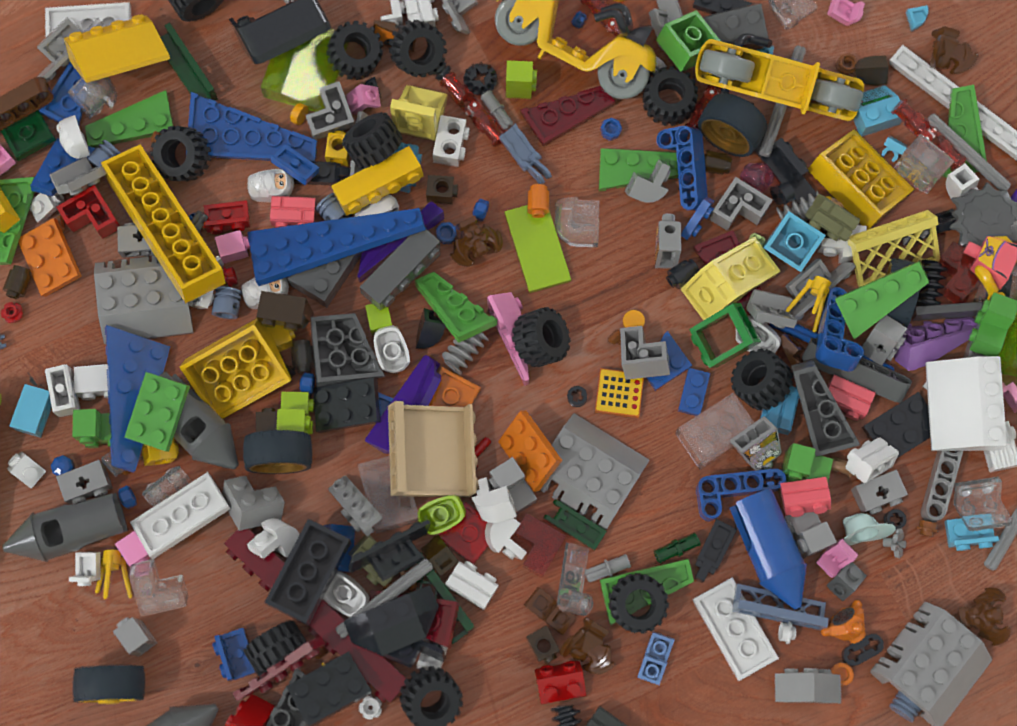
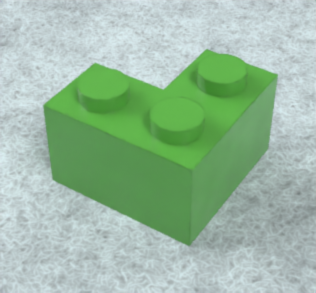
M993 292L989 300H984L981 310H978L974 319L977 326L972 329L968 340L972 341L969 350L987 357H997L1003 347L1007 330L1015 319L1017 300Z
M97 409L73 410L72 437L79 441L80 444L85 445V448H99L101 444H108V447H110V413L101 414Z
M793 443L785 451L781 471L786 476V482L826 477L828 483L833 459L824 456L816 457L814 448Z

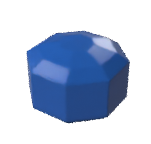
M609 118L603 121L600 131L603 138L611 141L619 137L622 127L619 120Z
M479 199L474 205L473 216L475 215L478 221H484L489 208V201Z
M450 222L441 223L436 228L437 239L442 244H452L455 238H457L456 227Z
M304 373L300 379L299 388L301 392H309L311 396L315 385V376L311 373Z
M62 455L54 458L51 469L53 474L58 476L74 470L75 466L72 459Z
M125 486L118 490L119 500L125 508L130 509L137 506L136 497L130 486Z

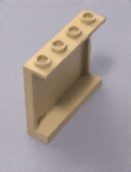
M394 401L388 406L391 496L445 497L456 495L458 497H470L476 494L479 486L475 471L478 459L474 450L477 437L473 428L476 415L472 404L466 407L404 405V401Z

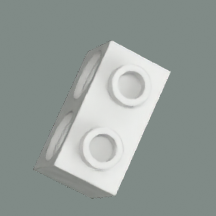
M441 115L433 150V163L459 167L460 160H464L466 148L463 147L464 140L468 141L470 128L466 125V119ZM457 129L459 132L457 134H450L449 130ZM449 148L455 150L453 154H446L444 151Z

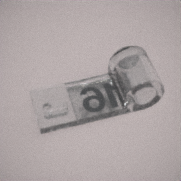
M566 543L557 605L561 611L581 616L588 615L593 608L592 596L583 592L589 548Z

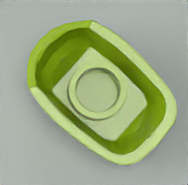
M448 495L430 501L419 508L418 522L422 523L425 520H429L431 524L428 534H439L461 522L466 515V510L460 497Z

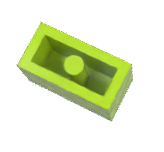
M507 61L506 98L531 99L532 91H536L537 70H533V62Z

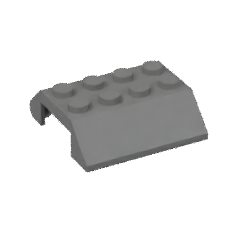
M149 256L131 258L129 265L127 259H123L121 261V268H115L113 261H108L107 267L105 262L95 263L96 300L104 345H106L104 328L106 325L146 339L194 333L189 302L185 304L156 256H152V262H150Z
M573 413L552 444L555 451L561 457L562 462L540 491L545 493L550 487L551 481L556 482L559 486L553 493V499H558L563 490L564 494L560 502L574 511H577L580 504L584 503L579 512L582 516L587 513L588 507L591 504L597 508V511L591 517V521L596 523L600 515H603L598 526L607 530L650 460Z
M924 602L918 609L919 612L914 614V618L919 623L925 625V627L922 628L908 622L905 626L906 629L899 633L892 642V646H889L886 650L898 662L895 663L885 657H881L878 660L879 664L876 663L870 672L882 684L890 682L923 711L920 716L932 726H943L991 663L992 658L983 641L942 608Z

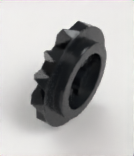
M482 62L472 64L465 71L463 77L464 85L469 92L475 95H483L489 90L493 91L497 85L496 70L490 64L486 65ZM477 72L481 76L485 75L484 84L480 80L476 81Z

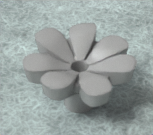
M896 529V534L892 538L883 539V546L891 547V551H894V556L899 559L903 556L902 548H906V541H902L904 539L903 529Z

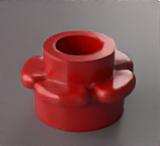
M223 267L226 283L224 285L228 284L229 287H233L232 285L238 283L236 272L233 267Z
M8 302L4 305V309L1 310V317L7 323H16L23 316L22 307L18 303Z

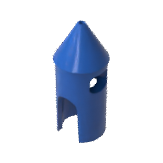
M772 489L763 490L737 501V505L729 509L760 580L759 584L793 609L800 608L802 606L807 563L805 564Z

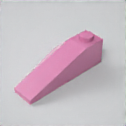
M512 292L490 295L487 297V309L490 315L497 319L496 328L524 386L529 384L528 366L524 363V359L518 356L519 352L515 350L514 346L516 345L512 339L514 337L512 330L515 327V321L521 315L522 304L518 297L514 298Z

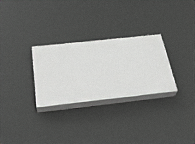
M130 2L45 8L46 37L67 17L82 32L97 18L103 22L102 27L111 25L112 22L117 20H130L132 18Z
M207 472L130 523L149 557L153 560L231 508L212 476Z
M730 578L694 598L692 601L735 677L740 681L779 659L755 616L732 612L736 583L733 578ZM741 593L740 599L745 600Z

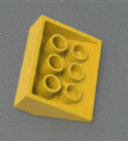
M135 15L126 21L117 20L105 27L95 26L90 31L83 33L73 32L69 34V37L64 38L69 60L86 83L170 59L169 53L153 22L147 15Z
M855 129L820 153L808 168L813 177L841 202L849 213L860 219L859 223L861 225L867 226V230L876 225L915 190Z
M257 318L186 358L179 367L197 395L222 419L292 380L266 326L261 325L262 322H259Z

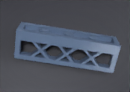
M736 584L732 612L783 623H789L790 621L792 625L815 630H823L828 627L829 618L824 617L825 602L803 598L802 604L806 605L798 608V611L785 609L782 605L785 602H780L779 598L768 590ZM741 591L749 592L755 601L741 600ZM765 596L772 597L776 606L764 605L760 600ZM810 605L819 607L818 616L807 614L804 609Z

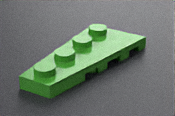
M435 272L415 280L416 288L458 343L497 325L495 317L492 315L488 316L484 313L482 307L478 304H472L468 301L466 295L455 291L450 283Z
M689 559L599 579L610 625L616 623V621L610 614L611 611L608 607L610 599L608 597L609 593L613 590L611 589L612 586L618 583L617 580L621 577L625 578L626 575H633L635 573L646 574L657 580L665 588L664 591L667 595L694 582ZM641 589L635 590L626 599V610L631 615L637 610L650 605L651 598L646 591Z

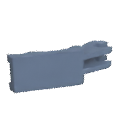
M516 123L499 136V139L524 172L528 171L539 184L545 183L542 175L546 179L552 177L550 171L539 162L541 159L540 154L531 146ZM534 165L540 171V173L536 171L532 166Z

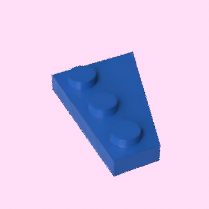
M71 62L52 89L54 96L52 102L40 108L39 112L58 123L67 117L75 115L80 126L90 82L86 83Z
M59 138L54 142L30 185L31 191L53 196L57 193V190L50 178V174L79 160L70 156L64 150ZM88 146L90 154L94 151L95 148Z

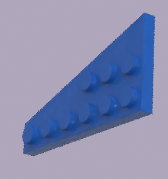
M191 92L188 128L197 129V132L203 134L202 138H207L209 143L206 145L211 147V152H208V156H211V158L271 161V157L286 144L309 161L316 162L317 140L294 131L286 130L279 127V125L268 123L258 117L221 105L214 100H208Z
M106 325L104 328L108 366V404L110 405L111 466L135 472L143 444L125 438V434L145 372L158 376L164 372L170 346Z

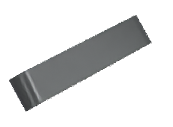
M818 338L810 339L802 356L804 362L813 360L816 367L821 371L831 375L835 374L876 392L877 395L897 403L903 401L912 384V381L907 376L863 357L855 370L850 372L824 365L816 359L815 355Z

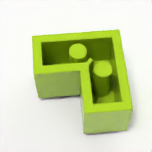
M281 392V409L277 410V430H293L313 434V421H311L310 412H314V399H311L309 392Z

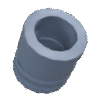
M105 139L102 141L103 144H99L100 148L96 147L90 156L87 157L89 163L94 168L101 167V162L120 154Z
M334 193L323 198L315 209L325 221L350 218L352 214L345 215Z
M220 286L216 288L211 314L224 319H237L242 292L232 287Z
M898 691L895 696L897 699L894 698L892 700L893 704L890 703L889 707L904 719L914 722L915 719L913 717H917V712L919 713L921 709L903 693Z

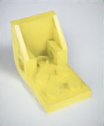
M406 85L400 99H392L390 106L392 121L402 134L436 141L440 117L444 115L448 94Z
M754 236L700 269L681 288V291L704 321L730 304L738 302L749 291L773 278L781 271Z

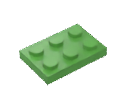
M145 372L125 438L169 452L190 386Z

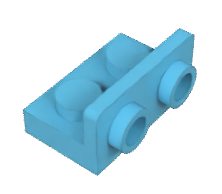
M991 515L944 521L948 547H956L957 551L970 550V546L979 545V549L993 547L992 543L999 541V536L994 535Z

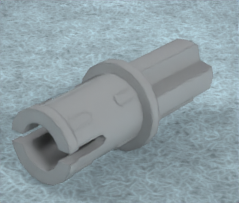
M491 90L485 92L480 99L490 111L489 115L496 119L503 130L510 129L513 126V121L505 112V106L498 102Z
M624 554L609 561L604 560V563L586 569L585 575L589 582H593L606 576L612 577V574L631 568L627 555Z

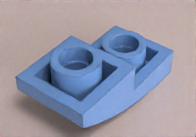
M652 631L637 676L638 678L660 685L674 643L673 638Z

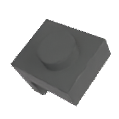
M851 562L839 571L827 584V587L839 599L844 601L859 587L867 575Z

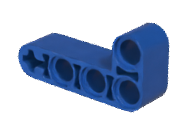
M689 126L664 129L657 135V145L662 149L676 151L680 202L684 209L696 211L703 199L708 197L702 132L697 128ZM692 154V160L690 162L689 157ZM692 176H694L693 183H691Z
M834 287L830 289L824 304L815 355L816 359L824 365L850 372L857 367L864 354V349L858 343L843 339L845 320L835 298L847 292L842 288Z
M779 469L705 476L696 486L700 517L705 521H714L722 512L721 498L753 495L767 489H772L773 492L781 489L780 483L786 482V476ZM773 476L774 479L779 480L776 485L772 481L764 484V481L770 480ZM747 478L755 479L757 487H749L747 485ZM726 480L732 481L735 489L732 491L726 489L724 482ZM702 483L711 484L713 491L711 493L704 492ZM705 506H714L716 514L708 515L705 512Z

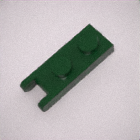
M554 499L553 504L559 507L558 512L554 518L545 514L543 519L595 551L607 531L562 502Z

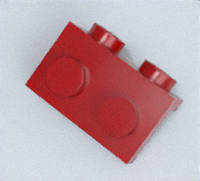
M247 200L204 205V213L208 216V220L203 223L207 233L221 234L226 230L235 232L251 228Z
M566 661L563 664L544 665L535 669L541 705L586 696L580 661Z

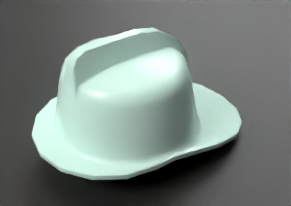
M859 513L843 519L846 537L843 540L848 545L883 539L896 531L894 525L878 524L874 517L869 514Z

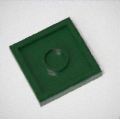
M39 110L1 130L18 162L56 141Z

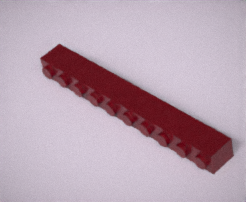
M237 529L224 543L228 547L225 552L235 561L239 558L244 563L242 568L251 577L255 573L261 579L258 583L268 592L273 587L285 563L274 552H271L264 559L251 552L247 544L256 535L249 529L241 531ZM322 599L307 630L315 638L322 636L327 642L324 647L333 655L336 652L343 655L349 651L368 686L371 684L377 690L374 694L383 703L387 700L392 703L401 693V686H406L404 683L406 678L383 656L351 643L349 635L345 638L340 637L336 627L345 620Z

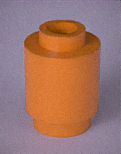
M543 184L531 185L528 191L527 212L534 218H543L549 213V191L547 186Z

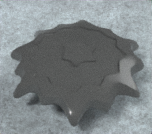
M986 182L981 190L970 189L965 196L951 198V201L956 205L955 211L952 212L956 221L949 228L958 231L960 234L958 248L966 247L969 241L981 246L987 236H1007L1012 243H1017V202L1010 198L1007 190H995L990 183Z

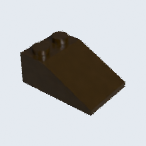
M261 291L256 318L259 322H262L261 325L274 328L275 325H281L286 330L297 331L298 328L304 329L310 322V318L314 315L306 298Z

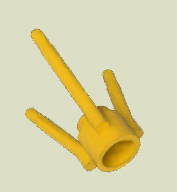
M817 275L814 277V280L808 279L805 287L786 308V312H790L804 294L811 289L810 294L817 297L812 309V314L817 312L813 332H817L831 282Z
M119 550L103 551V558H101V580H97L95 593L98 594L100 592L105 572L104 599L108 598L111 571L119 570V566L122 569L128 597L132 598L133 596L126 561Z

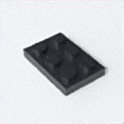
M371 377L313 388L316 432L322 433L381 423L377 378Z
M917 392L864 425L862 429L871 442L881 437L888 443V446L891 445L898 450L899 455L897 458L930 438L928 405L920 393Z
M349 651L286 686L307 726H315L372 693Z

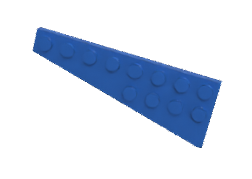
M416 208L247 232L255 280L258 286H262L424 231L426 228L421 210Z

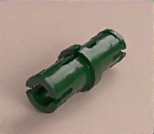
M694 532L679 540L674 539L670 544L653 551L657 562L660 564L675 556H683L684 552L701 545L697 534Z

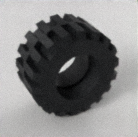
M224 0L168 1L182 21L190 22L208 16Z
M410 20L405 21V26L400 24L398 26L399 31L396 32L394 30L392 33L394 39L389 40V44L392 45L389 48V53L392 54V61L396 63L395 65L399 69L413 77H418V75L426 77V73L429 75L434 74L433 70H439L441 68L439 63H444L446 59L443 57V54H447V49L444 48V45L447 44L446 40L442 38V33L434 26L420 20H414L413 22ZM424 37L427 42L424 55L419 59L411 60L408 53L410 44L416 38Z
M348 21L345 22L344 26L340 25L332 34L327 46L326 56H329L328 63L333 64L332 70L334 72L338 70V75L341 77L346 75L348 80H351L352 77H355V80H360L362 76L364 78L368 77L370 73H373L383 55V50L381 49L383 42L378 41L381 36L379 33H374L375 29L372 26L370 28L366 27L367 23L365 22L360 25L359 21H353L352 24ZM348 42L359 44L364 49L366 57L363 59L350 57L344 50V44Z
M670 66L669 70L663 67L660 69V72L656 70L653 72L652 77L649 76L642 102H644V111L648 110L647 115L649 118L653 116L654 122L658 123V121H661L664 126L667 123H670V126H675L677 121L681 124L684 122V119H688L691 116L698 98V86H695L696 81L694 78L690 79L691 74L689 72L683 73L679 69L674 70V66ZM671 89L679 93L682 100L674 104L666 103L659 97L658 93Z
M379 112L369 115L353 125L345 134L342 145L357 167L367 168L371 165L379 164L390 157L400 146L403 137L387 113Z
M170 126L168 129L161 130V135L157 134L155 136L156 142L151 144L153 152H150V156H153L154 160H152L154 166H157L156 169L159 173H162L161 176L171 181L196 180L198 179L197 176L204 174L203 169L207 170L209 167L207 161H211V156H208V152H211V147H207L206 144L209 142L207 138H202L203 134L201 132H197V129ZM182 142L186 147L187 157L180 166L175 158V150Z
M544 307L518 317L512 330L514 334L512 339L516 345L514 346L515 350L519 352L518 356L524 359V363L530 364L531 367H542L561 361L567 356L571 338L569 337V328L567 329V323L562 319V315L556 313V310L553 308Z
M758 349L757 352L752 350L749 352V355L745 354L742 360L736 363L737 367L732 371L734 376L731 377L732 390L753 409L755 408L760 411L762 409L770 410L771 406L775 408L780 401L783 402L786 394L789 395L791 391L789 387L793 385L791 380L793 373L790 367L774 352L768 349Z
M641 573L628 574L625 578L621 577L617 580L618 583L612 586L611 589L613 590L609 593L608 597L610 599V603H608L611 611L610 614L625 630L644 634L646 631L655 630L657 625L660 626L663 623L662 619L667 617L668 613L666 610L669 608V603L667 602L668 595L664 591L665 588L654 578ZM641 589L650 595L651 605L644 615L635 617L626 610V599L631 592Z
M290 620L282 622L256 637L245 647L243 652L257 676H260L267 672L268 668L284 660L286 656L307 643L295 621Z
M429 666L428 670L424 667L419 668L420 672L418 673L413 671L411 673L412 677L404 680L406 686H401L400 692L402 695L399 696L401 707L410 722L415 726H447L449 722L453 724L456 721L454 719L455 715L459 716L461 713L459 707H463V701L461 700L463 695L451 675L442 668L438 667L436 670L434 666ZM442 691L440 699L434 705L421 707L422 699L428 693Z

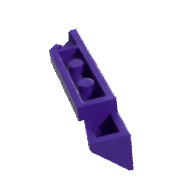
M432 201L421 210L425 228L428 231L444 220V211ZM408 236L362 252L359 273L357 275L359 282L361 283L372 275Z
M424 355L390 404L394 401H404V405L428 406L441 382V375L437 372L440 363L430 356ZM387 407L380 417L381 423H376L365 438L368 444L385 454H389Z

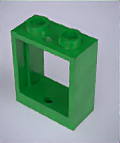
M732 303L689 329L692 334V342L701 351V359L709 368H717L761 343L741 303ZM730 315L743 342L716 358L702 331Z

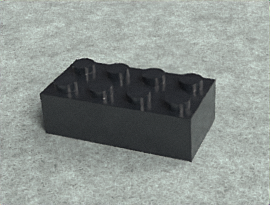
M308 519L264 603L309 626L351 545L350 539Z

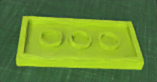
M527 205L505 211V217L529 293L571 282L550 211L543 218L532 217L527 212Z

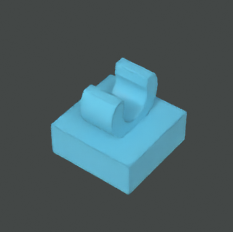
M889 135L884 143L887 147L883 149L882 156H885L887 151H893L894 157L891 161L895 162L898 155H903L908 146Z

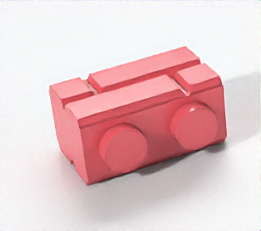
M272 196L270 210L272 226L277 228L316 222V198Z
M834 374L827 386L841 411L845 412V416L855 421H858V419L862 420L866 417L876 392Z
M826 477L780 483L785 516L800 517L804 513L809 512L822 514L831 509V496Z

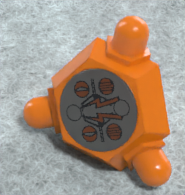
M855 600L852 602L851 607L842 608L831 618L830 625L820 630L821 634L825 637H836L843 641L849 640L850 643L861 641L866 635L862 602Z

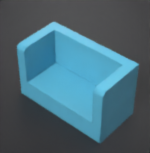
M25 384L9 426L16 431L41 438L52 408L49 391Z

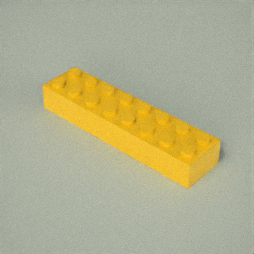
M141 144L101 162L106 172V180L185 304L226 284L220 264Z

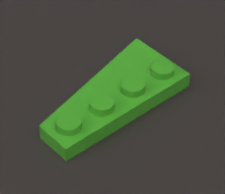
M969 85L953 88L950 92L948 126L987 161L975 86ZM946 142L943 178H947L948 174L965 163L973 172H979Z
M166 90L86 125L85 131L88 146L92 148L99 147L100 143L103 144L102 141L104 139L113 145L152 136L154 131L161 133V130L174 126L168 93Z
M601 148L599 192L606 191L609 188L625 187L628 185L633 172L650 178L658 159L670 166L668 179L678 178L677 154L673 152Z
M35 177L0 180L1 190L20 218L5 233L0 231V265L12 264L35 193L31 191L30 186Z
M917 261L835 298V301L855 339L927 285L929 279L921 262Z

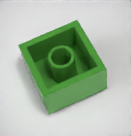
M697 10L666 23L656 39L680 72L696 65L700 49L707 40H721Z

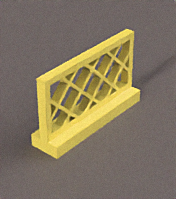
M929 210L851 235L847 242L851 247L853 262L856 266L855 273L858 287L886 275L881 270L887 261H891L890 256L896 247L903 251L898 259L904 260L907 254H910L914 257L912 262L925 260L922 258V255L930 247L933 250V257L926 260L940 262L941 258L936 226L939 225L938 217ZM929 229L930 235L926 241L919 239L922 231ZM910 236L911 240L905 248L898 245L903 237ZM919 241L923 245L918 253L914 254L910 250L915 242ZM888 242L891 246L886 254L883 255L878 252L882 244ZM868 249L871 252L865 262L860 260L858 252ZM876 254L882 257L877 268L869 265ZM867 267L874 270L870 278L863 280L862 275Z

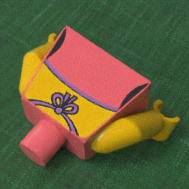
M987 236L981 246L969 241L963 253L975 258L970 269L984 285L989 294L987 299H990L993 292L1005 296L1003 292L998 291L1008 281L1014 265L1017 263V244L1012 243L1007 236Z

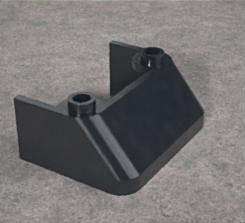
M293 0L257 19L243 16L237 20V23L233 18L229 19L243 50L254 64L264 63L327 32L331 28L330 22L318 0Z

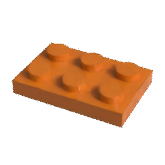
M52 218L20 237L18 243L41 296L46 297L82 277L57 219Z
M526 410L519 411L498 441L508 457L514 458L525 475V481L533 492L541 490L562 462L561 457Z

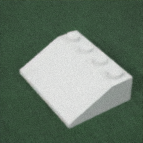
M969 357L926 362L931 451H999L1006 447L1007 439L1000 357Z

